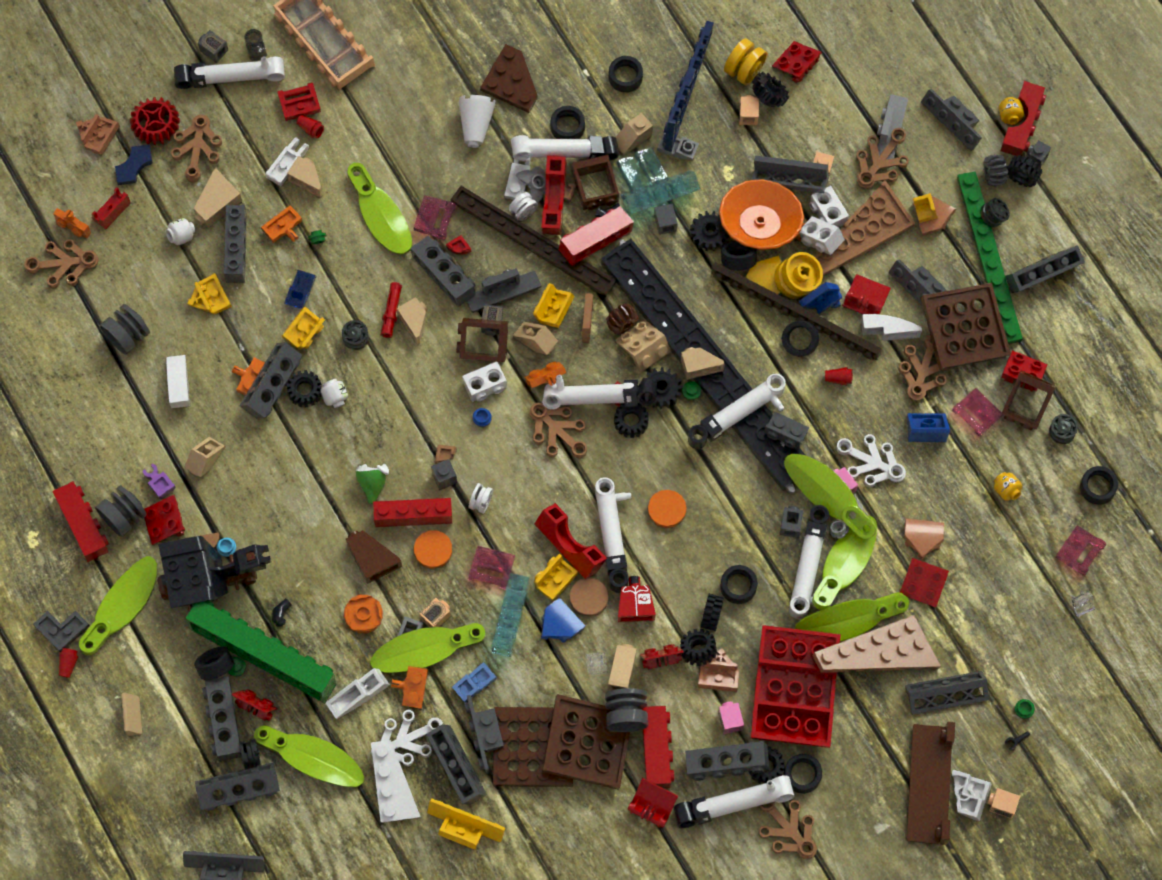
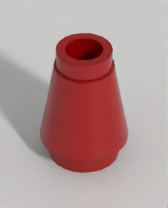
M303 115L299 116L296 124L311 138H319L324 132V126L320 121Z
M844 367L825 370V382L845 386L852 384V369Z
M62 648V652H59L58 676L70 678L79 657L77 656L78 651Z

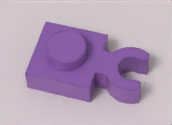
M152 463L151 467L154 471L149 474L144 469L143 474L147 479L151 480L148 482V485L161 499L176 487L164 471L158 474L156 465Z

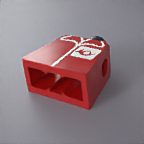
M630 576L629 586L621 587L618 622L655 621L656 613L649 586H641L639 576Z

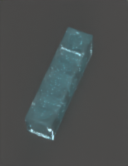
M689 170L621 194L626 212L633 214L700 190L695 172Z
M510 573L492 643V653L507 657L512 656L530 585L529 577Z

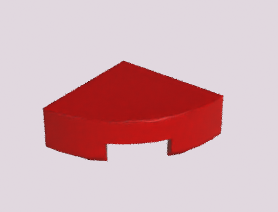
M462 235L446 244V248L455 254L463 255L472 252Z

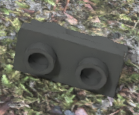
M774 412L765 427L764 433L770 439H778L784 442L789 448L799 449L809 431V427Z

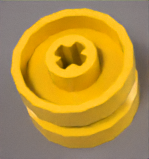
M747 38L742 39L737 44L724 66L725 73L731 77L737 75V80L745 86L749 85L760 72L768 56V53L762 48L754 49L755 44Z
M798 252L777 266L774 274L775 283L783 295L791 299H799L817 289L823 279V269L820 262L813 255L806 252Z

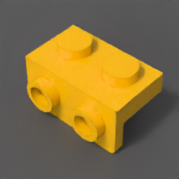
M549 283L543 291L533 315L540 324L559 328L575 296L571 292L558 290L553 284Z
M303 307L281 337L298 351L303 348L307 349L313 342L311 339L315 333L318 334L323 329L324 325L322 323L325 319L317 317L308 308Z
M558 554L556 558L552 557L543 572L540 571L535 576V588L554 602L578 575V571L565 562L561 554Z

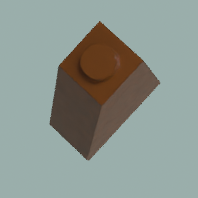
M365 531L352 532L346 538V544L367 584L402 567L401 560L397 555Z

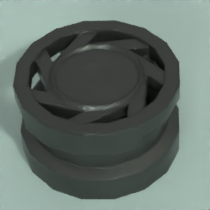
M993 198L981 207V217L990 227L995 228L1009 219V209L999 198Z
M351 320L343 326L342 338L345 346L354 350H360L368 343V329L363 322Z
M1068 414L1056 416L1049 428L1052 440L1059 444L1071 442L1078 430L1077 421Z
M250 739V742H239L245 769L253 765L260 766L261 762L256 739Z

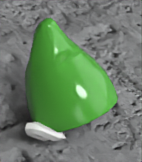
M366 464L357 467V481L366 494L369 504H373V501L377 500L384 488L386 475L389 474L386 464L382 466L377 465V468L367 467Z

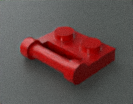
M313 82L307 83V86L287 91H277L285 121L296 119L301 115L307 116L321 112ZM305 93H310L309 95H305L302 97L285 100L286 98L294 97Z

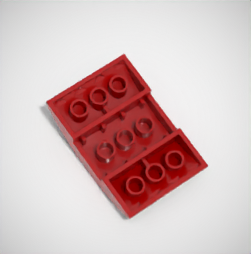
M762 625L751 739L825 748L831 747L837 672L821 673L812 655L814 652L840 643L841 634Z

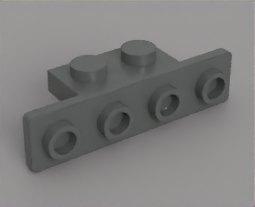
M932 89L928 90L921 103L970 151L974 150L982 139L972 128L976 126L979 119L955 96L943 100Z
M899 259L889 270V274L921 305L920 297L923 295L947 291L923 266L911 271ZM940 307V313L947 316V309Z
M517 268L513 270L508 269L502 274L485 278L482 281V290L475 292L476 295L470 298L467 303L471 312L474 313L482 310L484 304L496 305L541 288V283L535 271L520 276Z
M467 695L468 701L464 702L466 713H471L472 720L469 721L471 732H475L477 739L473 740L476 751L480 750L481 758H478L480 770L484 769L487 775L490 773L485 752L504 748L495 708L475 713L471 695Z
M197 851L183 852L184 867L202 868L200 880H242L244 871L264 872L265 869L263 856Z

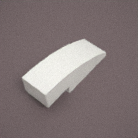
M862 314L861 328L863 336L881 334L882 341L920 338L922 328L912 322L888 315Z
M186 355L166 357L171 408L190 406Z
M373 668L359 680L355 679L326 702V705L334 717L338 719L376 696L390 684L379 669Z

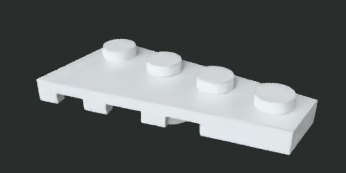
M391 740L371 742L381 823L420 818L419 811Z

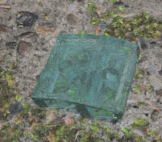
M652 147L637 151L634 156L620 159L616 163L632 194L644 191L668 179Z

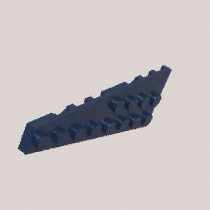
M706 21L705 27H701L699 32L700 39L699 42L696 41L693 57L691 56L689 61V68L685 76L681 78L680 90L676 92L675 104L671 107L668 122H666L663 133L665 134L662 142L665 143L666 151L672 152L713 32L714 22Z

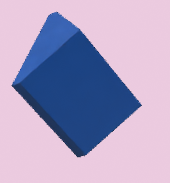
M907 413L908 442H947L950 428L945 413Z

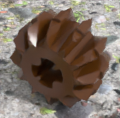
M625 303L609 313L606 323L614 334L619 335L631 329L639 318L635 308Z

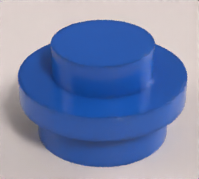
M479 408L473 413V422L477 426L485 427L490 424L492 415L489 410Z

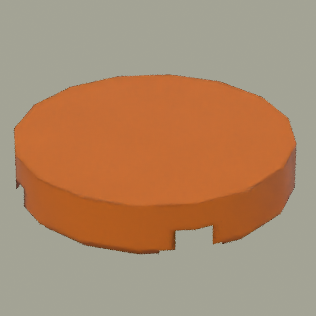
M661 490L650 499L648 514L650 519L659 527H675L685 518L686 503L683 497L676 491Z
M429 530L422 533L416 539L414 555L417 561L426 568L435 569L442 567L452 556V543L443 532Z
M358 595L349 600V603L345 606L344 619L352 631L369 633L380 626L383 619V609L380 602L372 596Z

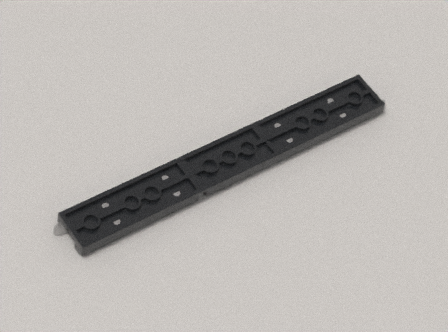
M631 238L627 241L620 240V246L601 258V264L612 278L616 280V283L644 318L665 335L671 352L681 364V352L691 347L695 349L702 348L724 361L723 371L693 378L719 411L753 390ZM764 404L731 427L783 491L787 490L790 494H794V481L787 473L784 461L790 454H805L800 448H789L784 442L778 439H770L764 433L766 425L773 416Z

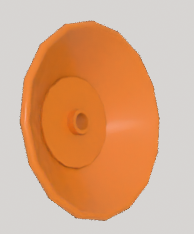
M763 179L744 181L732 187L722 198L719 208L721 225L729 236L746 247L759 250L776 249L792 242L801 231L804 221L802 204L794 193L779 183Z

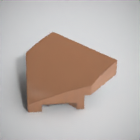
M98 114L85 122H82V120L76 122L84 147L101 156L120 127L118 122L105 117L100 118Z
M932 196L938 218L919 223L922 235L926 236L942 229L945 230L948 220L955 213L956 209Z
M906 518L904 527L905 545L913 548L921 560L924 559L931 551L940 549L944 538V523Z
M721 648L717 651L716 657L712 658L711 662L707 660L706 665L702 663L699 671L698 688L737 692L739 679L738 665L733 663Z

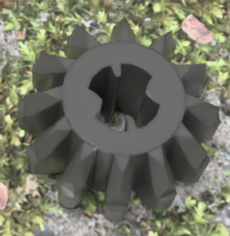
M1002 155L985 157L983 170L987 184L991 186L1005 184L1008 179V171L1004 157Z

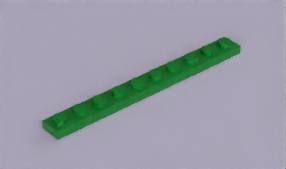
M976 171L958 174L959 188L986 284L992 283L1008 344L1022 342V334L993 231L981 217V207L985 203Z

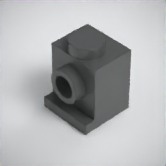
M1038 140L1035 145L1030 146L1026 157L1027 159L1031 158L1032 162H1037V165L1042 167L1048 158L1051 147Z
M795 506L784 507L780 535L799 538L804 510H800Z

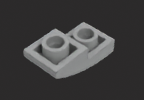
M663 133L656 151L681 159L693 160L699 143L682 136L681 139L676 138L672 152L665 150V143L662 142L665 134Z

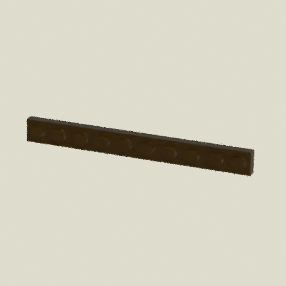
M460 186L450 199L451 203L602 296L606 297L616 284L615 279L584 260L571 266L559 251L558 244L465 187Z
M717 262L713 264L711 274L718 281L722 282L724 280L732 288L745 291L749 297L762 300L766 306L779 309V312L785 316L791 315L796 318V321L811 323L815 326L818 333H825L833 341H840L846 344V347L850 350H858L863 353L864 357L870 360H878L882 348Z

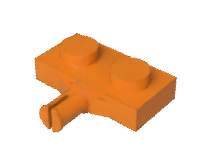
M290 205L264 224L261 229L273 243L285 235L292 242H295V239L297 241L299 236L295 234L293 228L302 222V218Z
M58 208L55 210L53 215L58 226L62 228L67 227L78 237L83 236L87 239L90 236L89 225L77 219L73 211L67 210L64 212Z
M254 357L249 367L245 370L236 365L234 366L232 373L241 376V381L236 389L237 392L246 395L265 362Z
M551 362L541 370L531 371L529 375L525 376V380L531 388L544 383L552 386V383H556V376L563 375L566 371L560 362Z
M408 666L407 677L404 681L392 679V683L395 684H391V687L403 689L402 706L422 709L428 669Z

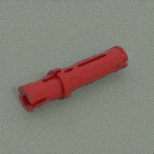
M397 282L390 283L386 310L382 316L383 326L380 335L384 338H392L394 325L397 322L396 313L402 285Z

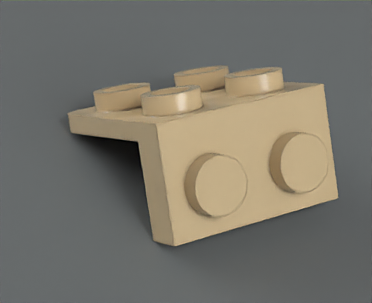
M646 320L637 323L616 339L617 344L632 356L640 372H643L671 352L665 335Z

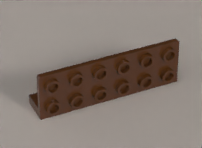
M947 722L945 727L913 725L906 838L908 842L947 845L950 839L948 813L951 754L955 739V722Z

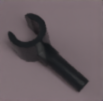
M617 203L606 210L599 207L596 210L597 214L595 217H602L610 209L618 208L620 204Z
M1027 731L1019 737H1009L1005 740V744L1009 741L1014 742V746L1009 748L1010 751H1013L1020 741L1030 736V733Z

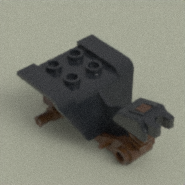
M203 536L161 543L158 546L164 575L159 576L157 582L162 599L169 600L171 609L188 605L190 612L196 603L214 601L227 594V586L235 585L236 590H239V584L245 583V585L256 583V571L266 569V564L271 563L270 556H262L264 552L269 551L268 545L254 544L236 550L233 554L229 555L230 563L223 566L221 556Z

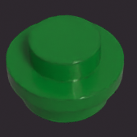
M316 230L311 232L308 240L311 241V244L323 243L326 241L325 237L327 235L322 233V230Z
M687 382L682 388V394L688 400H695L701 394V387L696 382Z
M233 657L234 665L228 673L231 676L238 677L246 671V663L240 657Z
M1021 699L1016 703L1015 713L1018 717L1028 719L1034 714L1035 707L1030 700Z

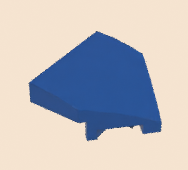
M825 282L801 299L799 303L803 308H816L817 313L821 314L830 306L831 308L840 307L841 303L839 300L842 299V295L838 285Z
M559 598L544 610L541 639L553 638L565 643L567 639H571L584 630L585 625Z

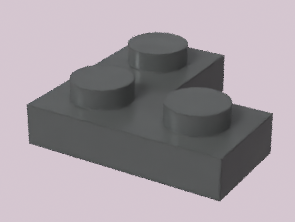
M49 611L33 623L37 630L59 652H62V648L70 645L90 626L76 611L61 624Z

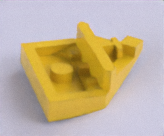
M779 255L758 261L755 266L749 269L745 278L780 295L781 292L776 286L774 276L777 266L781 263Z
M215 273L199 282H195L191 299L189 298L187 303L192 307L212 314L220 313L232 307Z

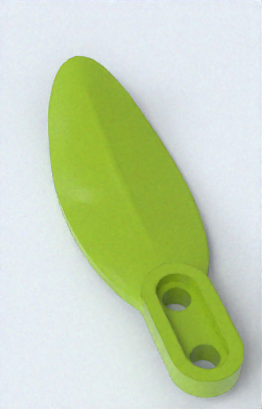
M352 163L348 167L347 174L359 195L360 211L368 229L375 239L389 251L397 254L409 252L412 247V237L407 222L398 206L386 192L375 186L363 164ZM354 172H359L360 175L355 176ZM368 187L369 190L363 191V188Z
M790 454L785 458L784 466L787 473L813 504L826 507L830 516L843 520L859 537L868 539L875 535L877 530L876 524L858 507L849 487L832 469L806 455ZM851 512H855V519L850 516ZM865 525H868L870 527L869 532L865 531Z
M868 516L871 520L874 521L877 527L876 520L872 516ZM865 525V531L869 532L870 527L868 525ZM849 527V532L845 537L837 540L827 556L822 572V582L812 598V603L817 609L822 610L830 607L838 593L851 585L860 576L872 554L877 530L873 537L863 539Z
M146 556L133 564L108 591L97 610L95 622L92 623L79 640V648L83 654H95L110 635L127 626L146 605L157 578V562L153 557ZM100 629L105 630L104 633H98ZM88 644L93 645L92 648H86Z
M897 592L876 600L857 599L846 601L806 616L796 623L795 629L841 634L840 641L848 640L870 630L882 619L905 612L909 607V599L904 594Z
M473 623L455 629L429 627L413 630L397 636L381 646L372 656L370 663L372 668L379 669L384 673L407 672L408 666L425 668L446 659L456 649L481 642L485 637V629L482 625ZM472 630H478L479 635L474 636ZM459 635L460 641H455L453 636Z
M265 725L258 727L254 732V739H256V743L259 746L280 754L289 765L312 778L343 787H358L364 781V775L358 764L342 749L328 741L305 734H285ZM262 733H267L265 737H260ZM280 740L285 741L282 745H279L278 742Z

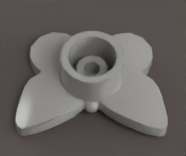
M536 166L531 171L524 170L516 174L520 181L529 185L532 200L538 203L543 198L546 189L543 169Z

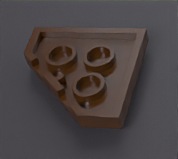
M505 44L481 85L480 91L530 113L538 99V95L523 53Z

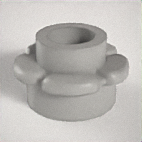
M841 520L833 522L830 526V534L834 538H843L849 532V527Z

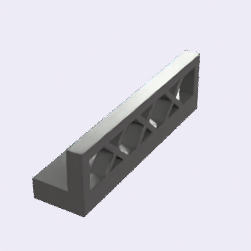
M755 156L754 159L755 171L752 180H759L758 175L763 174L768 176L763 180L779 183L787 189L816 193L825 192L829 179L828 164ZM785 177V180L777 181L776 178ZM797 179H802L804 181L800 184L794 183V181ZM816 181L822 182L821 186H813L812 183Z
M982 671L905 685L912 715L989 700L987 678ZM975 688H983V695L974 696L971 694ZM958 691L965 693L961 699L955 700L952 698ZM937 695L946 697L942 703H935L933 701ZM921 698L926 700L923 706L915 708L914 700Z

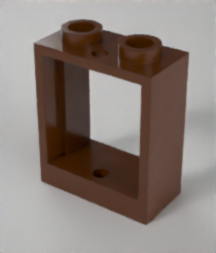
M608 155L572 163V173L583 210H594L599 206H612L619 202V191ZM605 171L612 193L586 199L580 176Z
M463 318L462 323H458V334H461V342L457 341L456 353H460L459 359L505 362L509 321ZM467 327L500 329L498 355L465 352Z
M1021 370L1001 414L1005 415L1004 419L1014 423L1016 420L1022 423L1021 426L1028 430L1033 428L1037 430L1056 385ZM1021 381L1048 393L1035 421L1009 410Z

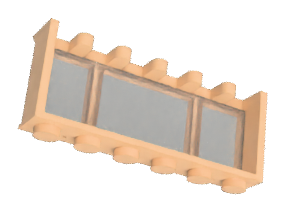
M280 0L273 5L275 10L274 16L277 21H282L285 24L284 28L288 34L295 36L298 46L306 49L309 59L316 61L317 68L322 74L326 73L327 79L333 87L337 86L341 90V88L366 70L375 67L372 55L368 57L363 45L357 44L352 32L346 31L341 19L337 20L330 6L326 7L322 0Z

